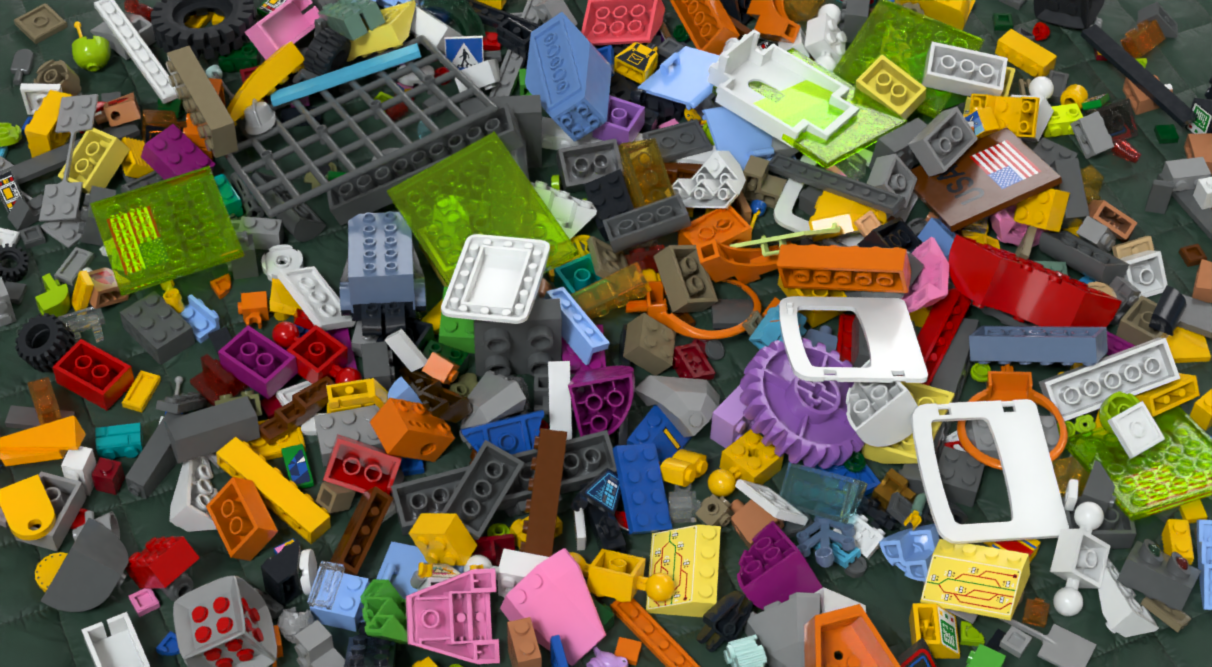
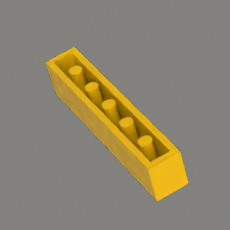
M235 437L216 452L217 465L231 477L252 480L265 506L310 544L331 528L329 512L324 507L320 508L316 505L310 495L303 494L293 481H288L284 478L278 468L271 467L261 454L257 455L252 451L247 442H242Z

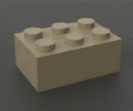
M669 245L654 255L672 313L703 312L718 302L710 276L700 264L696 245Z

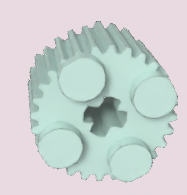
M756 634L728 642L727 650L723 651L726 663H731L732 667H765L767 657L763 646L756 644L758 639Z

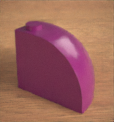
M607 366L577 372L572 378L568 388L580 437L607 430L608 435H611L622 424L630 410L635 392V376L632 367Z
M774 521L766 525L752 539L753 545L748 551L744 550L738 563L740 571L737 573V580L740 588L755 606L763 610L765 606L776 601L783 603L789 600V595L796 592L815 593L823 588L800 550Z

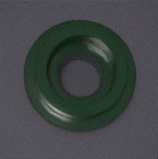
M679 24L674 28L673 36L678 42H685L690 37L683 24Z
M853 451L851 457L844 463V466L850 472H861L865 468L866 460L860 452Z

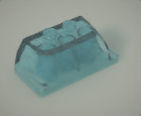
M789 462L779 495L801 512L847 524L848 519L858 510L868 484L854 478Z

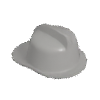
M253 99L252 105L244 110L247 134L259 135L267 132L275 125L276 113L266 102H258L256 99Z

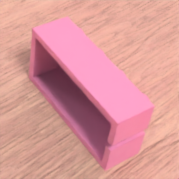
M287 0L245 31V34L265 60L284 44L290 41L293 44L315 28L314 21L320 17L318 14L320 11L317 7L314 6L305 14L301 13L302 10L313 3L311 0Z

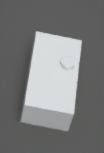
M932 41L927 52L922 85L970 97L971 94L1001 96L1008 58Z

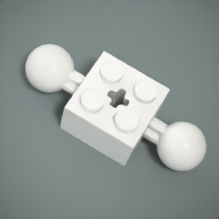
M825 4L819 9L818 17L807 21L805 48L815 59L813 67L832 78L837 71V66L844 64L847 37L837 26L841 21V10L834 4Z
M1040 76L1031 81L1029 85L1031 96L1011 95V97L1040 98L1035 138L1018 137L1021 141L1038 142L1054 112L1047 101L1053 94L1054 86L1047 77Z
M1084 502L1076 508L1074 519L1080 527L1079 529H1060L1050 572L1067 581L1066 586L1059 589L1053 598L1056 611L1063 616H1074L1082 609L1083 598L1078 588H1101L1110 545L1091 534L1092 530L1099 528L1104 520L1102 508L1094 502Z
M504 549L499 567L492 566L490 560L485 556L474 555L469 558L463 571H469L470 565L483 564L484 569L495 568L496 580H498V595L505 598L506 594L528 573L549 557Z

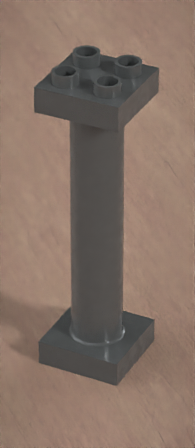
M540 95L488 97L498 107L508 103L517 118L524 146L467 171L489 170L494 236L535 239L528 168L542 167ZM467 98L460 102V109L467 116L487 108L478 98ZM538 290L530 315L523 323L513 324L474 320L476 376H484L489 370L494 371L495 375L501 374L506 377L516 374H530L532 376L534 374H548V362L561 361L562 317L560 298L540 299Z

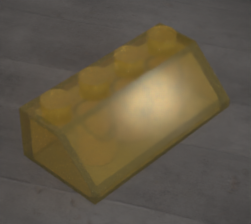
M636 262L570 295L592 320L598 316L607 315L609 311L617 307L627 305L629 301L635 298L644 297L652 289L648 278L639 263Z

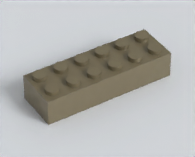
M190 46L168 52L166 67L171 74L168 76L171 87L176 88L175 91L178 99L183 100V107L186 113H190L192 124L194 126L197 125L200 138L205 139L208 152L212 151L214 157L218 158L238 151L234 121Z

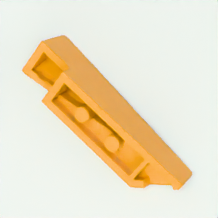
M69 416L0 437V459L5 466L63 459L67 450L79 449L86 434L77 418Z

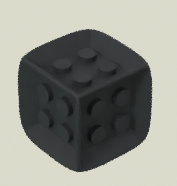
M1034 0V14L1038 19L1051 24L1074 29H1086L1095 20L1105 0Z

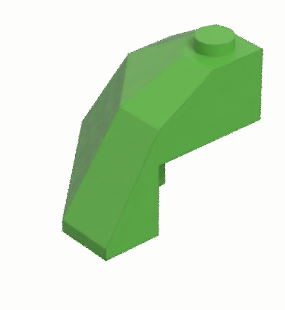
M373 579L360 596L361 602L364 605L362 613L363 619L366 622L364 627L365 633L368 636L408 644L406 599L400 596L389 580Z

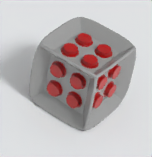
M234 575L214 580L182 595L174 602L173 618L180 654L188 667H269L276 661L277 644L269 609L262 596L242 578Z

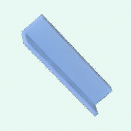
M564 287L546 291L544 299L560 298L561 336L585 365H589L593 353L608 349L610 342Z

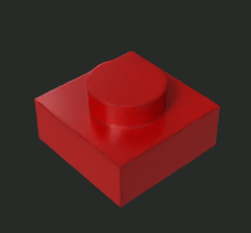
M485 32L483 50H501L502 45L498 43L497 33Z
M296 309L294 324L309 330L315 325L301 309Z

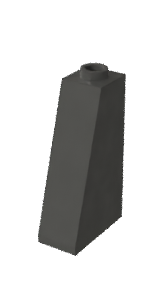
M171 412L165 414L126 475L128 491L134 496H141L147 499L177 464L164 421L183 416V414Z

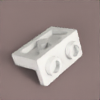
M849 510L841 521L854 525L855 535L852 537L854 538L855 545L860 549L861 554L869 560L879 548V541L885 538L884 535L886 533L881 529L872 528L868 525V519L864 515L859 516ZM835 528L833 530L837 533L842 534L841 530Z

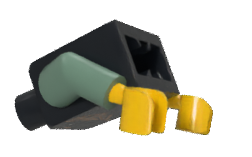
M920 493L915 497L911 514L904 520V526L909 522L912 523V530H915L922 522L920 515L934 523L925 493ZM947 499L955 522L966 524L968 516L954 502Z

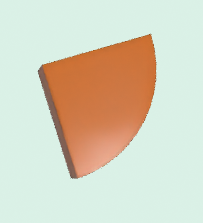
M229 273L210 281V286L219 299L224 298L230 292L231 279Z

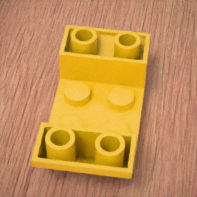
M971 94L969 114L971 109L982 106V108L991 107L999 129L994 132L1007 127L1017 137L1035 138L1040 98Z

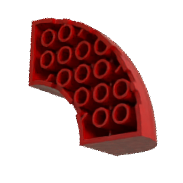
M956 235L950 249L949 272L957 290L973 300V305L982 309L987 306L1013 315V319L1023 323L1026 320L1038 326L1107 327L1122 302L1101 290L1098 291L1088 287V284L1072 279L1064 273L1045 268L1040 263L1017 257L1014 253L1003 249L1000 250L989 244L978 243L974 239Z

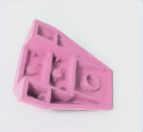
M1014 204L990 215L989 219L993 230L997 234V238L1001 242H1008L1018 247L1030 225L1015 222L1014 215L1017 204ZM1037 228L1032 247L1039 245L1042 232H1049L1050 230Z
M933 237L927 239L911 253L924 264V268L909 287V292L905 293L901 298L905 301L909 313L934 305L948 295L949 262Z
M566 548L538 564L506 594L500 607L509 621L531 617L537 643L549 651L551 636L560 635L567 663L571 666H574L606 636L580 566Z
M495 568L472 569L407 595L408 644L473 664L500 663L499 639L492 640L490 593L496 592Z

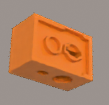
M731 205L728 208H717L691 221V227L678 231V245H698L716 239L720 243L729 246L730 244L751 241L752 227Z
M389 398L370 421L376 435L389 455L435 462L455 439L450 426L445 420L432 416L427 408L419 402L415 403L403 399Z

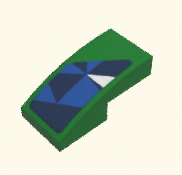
M303 444L282 448V457L289 481H293L298 486V489L314 486Z

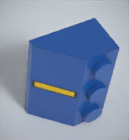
M656 404L627 439V445L655 444L658 460L661 465L665 459L673 457L678 450L684 449L693 436L683 437Z

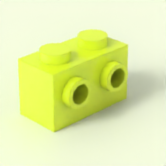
M1077 103L1051 106L1054 112L1042 133L1044 138L1074 134L1070 124L1083 118Z

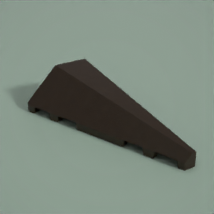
M402 367L398 370L432 416L457 423L473 412L468 397L443 388L440 380L417 371L411 372L407 367Z

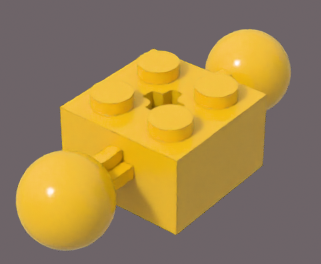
M750 429L722 451L719 466L721 469H717L710 474L708 488L715 496L726 497L734 491L738 479L763 485L781 470L784 454L782 457L777 456L774 453L775 446L773 444L765 446L761 442L763 437L759 433H753Z
M601 549L593 562L588 564L580 554L569 552L580 566L583 576L588 577L587 587L589 592L595 596H607L615 598L619 602H631L639 589L646 591L651 600L665 602L674 593V581L669 575L659 572L652 574L649 578L644 577L646 558Z

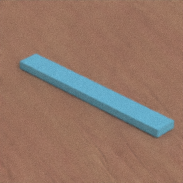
M416 43L276 90L270 95L273 107L421 58L418 44Z

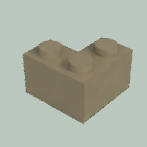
M751 155L743 170L746 181L742 192L747 201L761 200L766 203L767 207L775 209L787 180L769 175L770 161Z

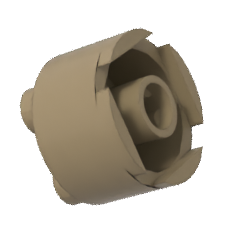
M49 60L41 65L36 72L38 76L36 80L34 79V84H61L62 92L72 96L79 94L81 91L79 76L62 60Z

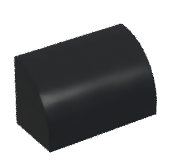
M1166 285L1148 327L1173 336L1187 305L1184 296L1178 290Z

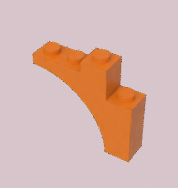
M751 0L746 14L758 20L754 30L760 33V37L771 41L795 42L801 26L788 18L783 0Z
M716 239L696 245L700 264L715 283L735 276L738 281L747 284L761 279V274L778 269L779 254L764 257L761 248L730 247ZM779 244L769 246V251L780 250Z

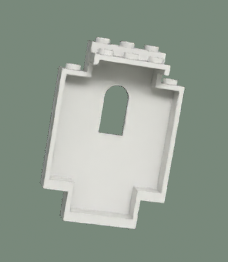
M752 30L750 33L745 34L740 41L733 43L726 52L723 51L720 54L716 63L710 65L707 82L717 87L715 102L792 148L804 139L824 151L855 124L859 108L846 101L850 90L849 87L775 44L760 51L756 48L760 33L756 30ZM759 82L784 96V98L776 104L752 90L748 84Z

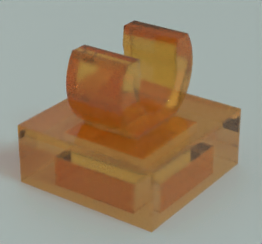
M1039 598L1034 600L1027 599L1022 622L1045 628L1050 604L1044 603V600Z

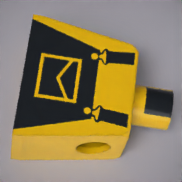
M634 42L615 56L614 71L642 84L653 74L657 67V46L654 43H648L644 46Z

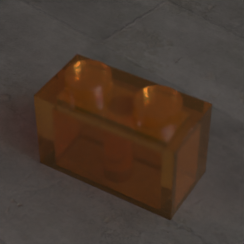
M1147 19L1137 24L1138 27L1136 29L1133 28L1125 33L1126 36L1120 40L1124 50L1133 58L1143 56L1166 39L1156 19L1149 22Z
M49 377L28 382L30 396L39 424L43 425L62 419Z

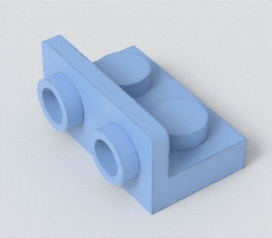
M191 294L188 296L189 304L185 306L184 311L178 314L192 327L194 338L199 343H202L209 338V333L220 329V318L214 310L208 309L201 299H197Z

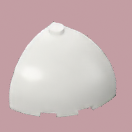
M870 359L861 368L871 367ZM854 382L852 388L849 387L846 396V415L850 425L863 442L875 447H885L896 444L913 433L911 416L918 405L909 390L901 382Z

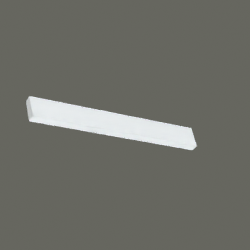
M114 0L94 2L95 9L163 104L177 99L176 88L171 87L168 79L169 75Z

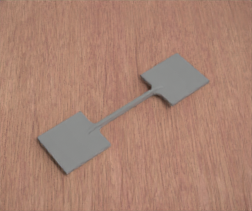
M98 94L61 98L55 132H70V144L63 180L58 184L45 185L39 217L40 222L77 219L83 182L69 183L68 178L76 133L93 130Z
M0 156V171L14 166ZM19 189L23 198H25L28 201L33 199L32 197H30L29 195H27ZM78 210L77 219L46 221L40 228L64 246L70 248L81 239V234L78 233L79 223L82 221V218H80L81 211Z
M945 609L972 624L978 614ZM1000 619L1040 639L1043 645L1037 656L1058 667H1086L1096 647V644L1056 624L1052 626L1048 635H1043L1014 619H1011V621Z

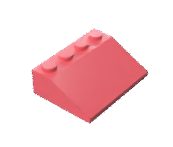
M588 0L581 33L593 46L632 44L634 42L650 43L662 25L665 7L662 0Z

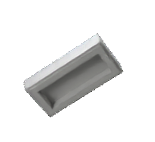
M75 247L55 273V280L57 279L62 283L74 286L79 271L90 265L95 258L94 253Z

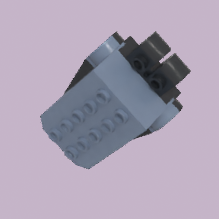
M368 212L358 214L348 220V257L340 280L341 316H352V321H362L363 336H381L382 322L386 323V335H390L400 329L406 333V319L416 318V312H426L425 277L413 246L411 217L402 212Z

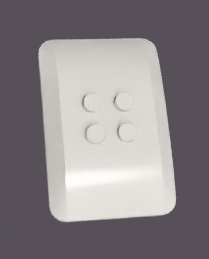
M481 234L469 236L465 241L441 305L442 314L452 318L513 324L525 322L530 315L541 284L550 252L549 243L543 240Z

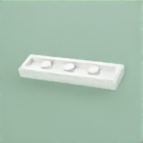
M570 361L548 362L550 430L567 432L566 440L572 439L571 397L568 388L570 383Z

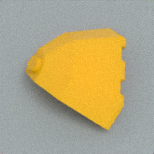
M823 191L814 207L816 209L815 214L810 217L808 222L810 230L831 228L834 222L841 227L838 233L812 237L813 242L823 241L824 238L833 239L845 234L860 233L853 222L870 210L882 225L887 223V217L883 211Z

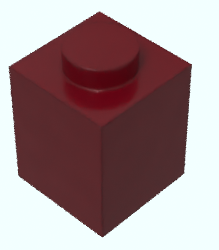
M100 457L92 473V479L97 491L117 495L125 479L121 462Z

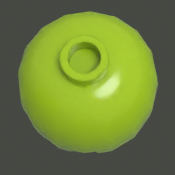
M87 36L76 39L72 43L73 59L79 67L91 72L97 71L108 64L110 60V43L107 39L100 36H93V39H87Z
M1118 391L1103 401L1100 406L1099 419L1107 432L1115 435L1108 423L1109 419L1140 403L1133 394L1122 393L1123 391Z

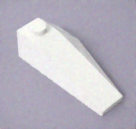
M205 455L183 462L170 506V522L187 532L217 530L206 508V505L216 496L218 491L212 486L211 479L213 474L209 460Z
M1108 558L1101 588L1098 589L1102 613L1107 620L1105 624L1112 633L1115 634L1117 632L1124 637L1158 630L1159 627L1149 611L1144 606L1141 607L1134 599L1137 596L1134 591L1117 581L1120 573Z

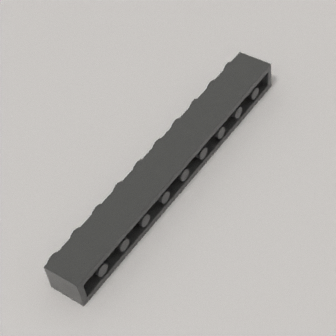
M962 319L931 381V387L955 393L952 403L959 402L972 363L970 361L969 335L980 327L979 320ZM952 421L942 422L933 441L937 464L939 463ZM918 463L904 464L903 469H900L898 473L909 481L908 488L916 494L925 493Z

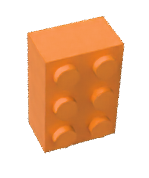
M232 477L206 505L231 558L251 561L278 532L252 480Z

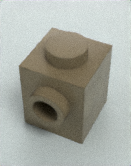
M322 482L316 502L329 513L349 510L356 491L333 483Z

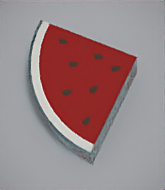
M615 511V517L621 532L631 536L625 512Z

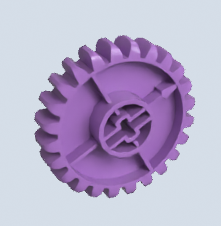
M801 339L812 366H853L849 360L841 362L839 360L840 354L836 350H832L830 353L826 352V346L823 343L818 342L813 347L809 339ZM779 340L771 342L768 347L761 348L745 367V375L740 382V387L743 390L740 394V402L747 406L743 411L744 417L748 420H754V424L750 427L751 430L756 434L762 433L764 437L761 439V442L765 446L773 444L775 446L774 453L777 456L782 457L786 453L789 455L790 463L794 465L803 460L804 466L809 469H813L817 464L822 469H828L833 464L837 466L844 464L851 457L853 451L859 452L863 448L864 442L856 434L846 415V396L849 387L852 388L854 382H813L798 378L790 366L784 343Z

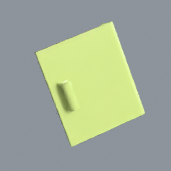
M834 222L831 228L801 231L766 238L764 235L758 240L730 244L729 246L736 248L761 246L764 257L778 255L780 250L769 251L768 245L779 243L780 247L781 244L787 245L786 242L838 233L841 227Z

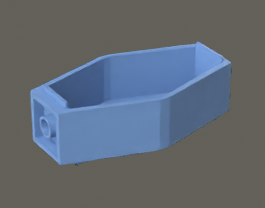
M561 12L531 32L525 85L532 95H540L541 106L574 142L578 139L580 140L607 121L612 69L610 63L568 17Z

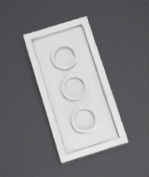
M314 266L279 271L278 279L314 325H317L324 331L355 325L356 321H352V316H341L340 298Z

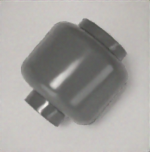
M184 571L166 588H160V590L171 601L175 602L182 595L192 591L194 583L192 578Z

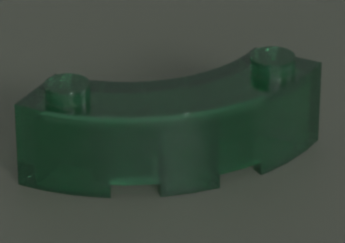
M420 0L421 8L436 9L450 16L458 25L463 36H486L479 15L476 14L466 0Z

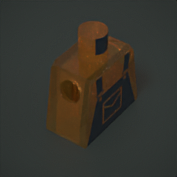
M143 110L142 140L144 144L172 124L183 132V128L187 127L186 121L177 122L175 112Z

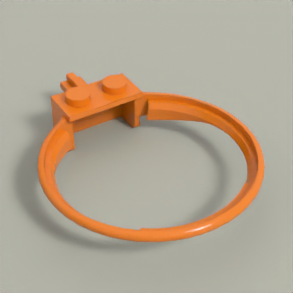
M732 278L721 280L741 287L751 297L754 304L753 311L758 310L761 313L760 299L750 287ZM661 281L645 282V300L625 302L626 313L647 312V315L673 331L691 338L706 340L723 339L746 331L742 326L744 322L723 330H701L685 323L673 313L668 314L666 298H664L666 292Z
M1010 364L1001 366V371H988L986 389L975 394L967 402L1028 399L1047 409L1054 415L1060 427L1059 441L1054 449L1049 452L1051 461H1055L1066 447L1068 439L1067 427L1055 404L1046 396L1033 390L1032 373L1014 372L1013 366H1010ZM966 420L958 421V438L966 452L977 461L989 467L1002 470L1000 460L984 454L971 443L965 430Z

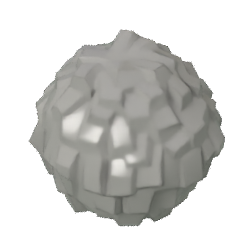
M292 607L291 609L283 610V613L278 618L277 625L285 639L296 643L295 635L315 621L310 610L306 609L305 613L296 612V607Z

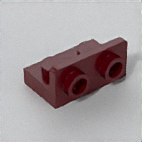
M697 342L674 348L672 368L675 369L679 378L714 379L715 371Z

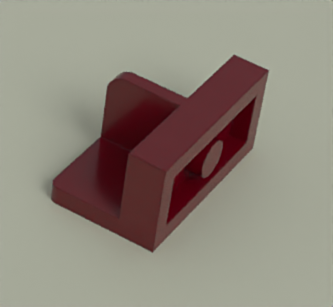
M514 534L480 537L479 540H474L477 547L471 557L474 555L485 556L490 560L492 566L499 567L503 550L515 551Z

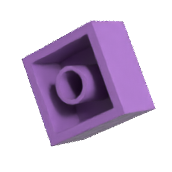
M609 95L607 121L593 131V137L603 141L616 139L618 146L629 149L645 123V107Z

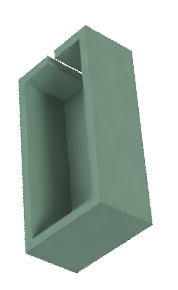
M339 0L334 4H326L322 7L323 10L318 12L319 16L326 21V28L329 27L353 41L368 33L361 18L365 19L370 30L386 22L377 3L371 0Z

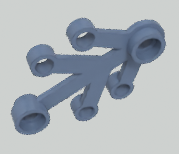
M821 509L816 512L814 523L796 534L799 543L797 548L805 558L811 554L810 548L820 542V548L815 551L816 562L821 567H829L834 561L833 550L830 548V539L840 543L845 551L853 550L856 547L852 537L855 535L854 525L837 520L835 513L831 509ZM830 527L841 530L842 534L830 530ZM821 528V531L816 533L814 536L810 537L811 534H813Z

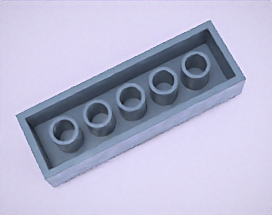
M981 326L969 335L970 361H978L979 364H987L991 361H998L999 364H1010L1011 361H1015L1022 365L1031 364L1032 362H1040L1041 365L1061 362V365L1083 363L1084 366H1092L1108 352L1107 327Z

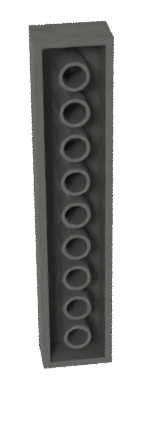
M508 103L499 106L497 112L327 191L330 212L339 224L343 225L358 214L378 210L524 146L517 118Z
M607 430L566 440L560 494L580 490V485L591 482L606 468L617 474L613 447ZM538 449L512 454L525 463L496 511L515 507L518 502L532 498V491H528L529 478H534L535 470H531L532 456L537 457ZM469 466L391 486L393 502L403 536L409 535L410 530L421 513L442 512Z

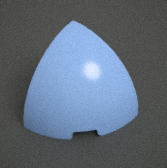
M935 524L918 526L915 530L910 528L889 535L879 541L885 558L892 566L896 565L905 572L904 575L908 578L925 582L933 552L939 542V534Z

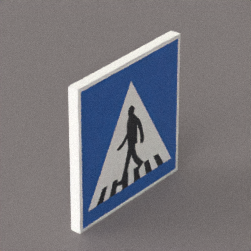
M483 36L444 37L445 56L459 70L484 62Z

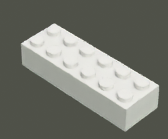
M1156 338L1104 357L1095 365L1077 367L1042 380L1039 384L1043 395L1055 404L1064 421L1099 409L1107 397L1118 391L1137 395L1180 379L1166 338Z

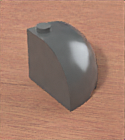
M88 518L41 602L66 612L86 611L103 603L109 597L116 585L120 587L127 574L123 573L129 559L124 544L108 528Z

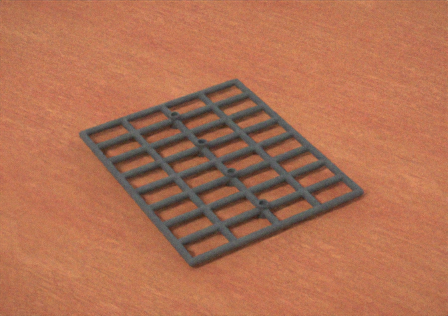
M421 35L403 43V46L397 49L392 48L377 56L416 43L418 45L422 44L432 55L415 63L413 61L404 63L406 67L389 75L384 70L376 72L380 79L362 87L356 80L349 81L347 83L354 91L336 99L327 89L320 91L319 93L328 103L310 111L300 102L302 98L274 107L273 104H270V108L276 111L292 103L301 115L284 123H281L275 116L274 127L265 133L256 136L247 134L245 130L246 120L245 118H239L235 121L237 123L235 129L239 128L247 140L237 144L238 151L224 155V157L266 215L272 218L497 112L498 106L424 35ZM439 60L450 72L434 78L433 75H426L420 68ZM413 72L424 84L404 92L394 80ZM457 78L468 89L449 98L438 85ZM387 85L397 95L381 103L380 100H373L368 92ZM426 91L428 95L434 94L441 102L421 110L411 98ZM475 95L487 108L467 116L456 103ZM361 97L370 109L351 117L341 105ZM403 102L414 114L394 123L384 111ZM448 108L459 121L439 129L428 116ZM334 109L344 121L327 128L326 125H320L314 117ZM373 116L376 120L381 119L387 126L367 136L357 123ZM307 121L316 134L296 142L288 132V129ZM421 121L432 133L412 142L401 129ZM350 127L360 140L339 148L330 136ZM393 133L404 146L384 155L374 142ZM277 134H281L289 146L273 154L271 150H266L260 143ZM319 141L322 145L326 144L332 151V153L312 161L303 148ZM253 146L261 159L241 167L233 155ZM366 146L377 159L356 168L346 155ZM295 152L305 165L284 174L276 161ZM339 159L349 172L328 181L318 168ZM265 166L266 170H271L277 177L268 183L256 187L247 174ZM311 172L321 185L300 195L290 181ZM283 185L293 199L272 208L262 194Z

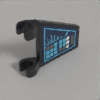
M609 468L604 469L576 495L571 508L579 512L580 508H586L587 503L590 502L604 512L599 521V526L601 528L603 525H606V527L614 526V514L621 493L618 474Z

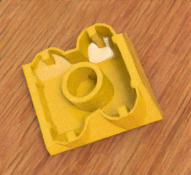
M272 278L269 300L270 312L274 313V317L278 321H285L290 316L294 317L296 309H301V307L281 281Z

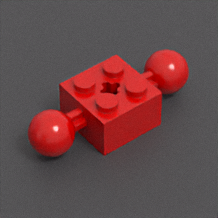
M280 322L274 327L272 332L274 343L287 349L286 351L296 357L298 374L313 384L326 376L329 378L334 377L335 384L363 380L361 373L357 369L352 367L343 368L348 363V347L317 325L301 338L297 326L291 322Z

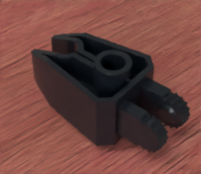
M738 590L725 595L703 615V622L706 625L701 629L696 640L700 644L708 641L705 648L709 652L715 651L724 640L727 642L734 641L750 617L753 602Z

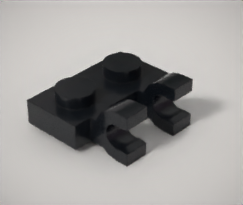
M862 496L855 504L858 507H855L853 511L859 516L868 514L875 520L871 522V525L876 529L885 527L892 531L898 530L902 525L880 506L881 502L875 497Z

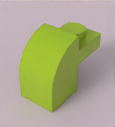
M50 273L42 276L46 292L36 296L35 299L42 316L44 313H49L60 319L71 308L69 290L66 283L60 285L57 279L54 280Z

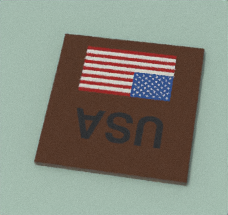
M1007 127L976 140L943 173L929 177L922 165L910 170L917 178L913 192L951 232L1062 183L1061 176Z

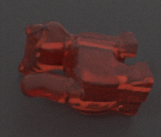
M138 0L125 1V11L141 15L151 23V11H154L153 8L139 3Z

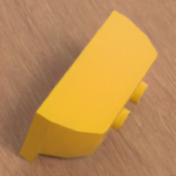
M895 0L894 3L901 6L908 2H912V4L919 3L925 16L963 30L975 0Z

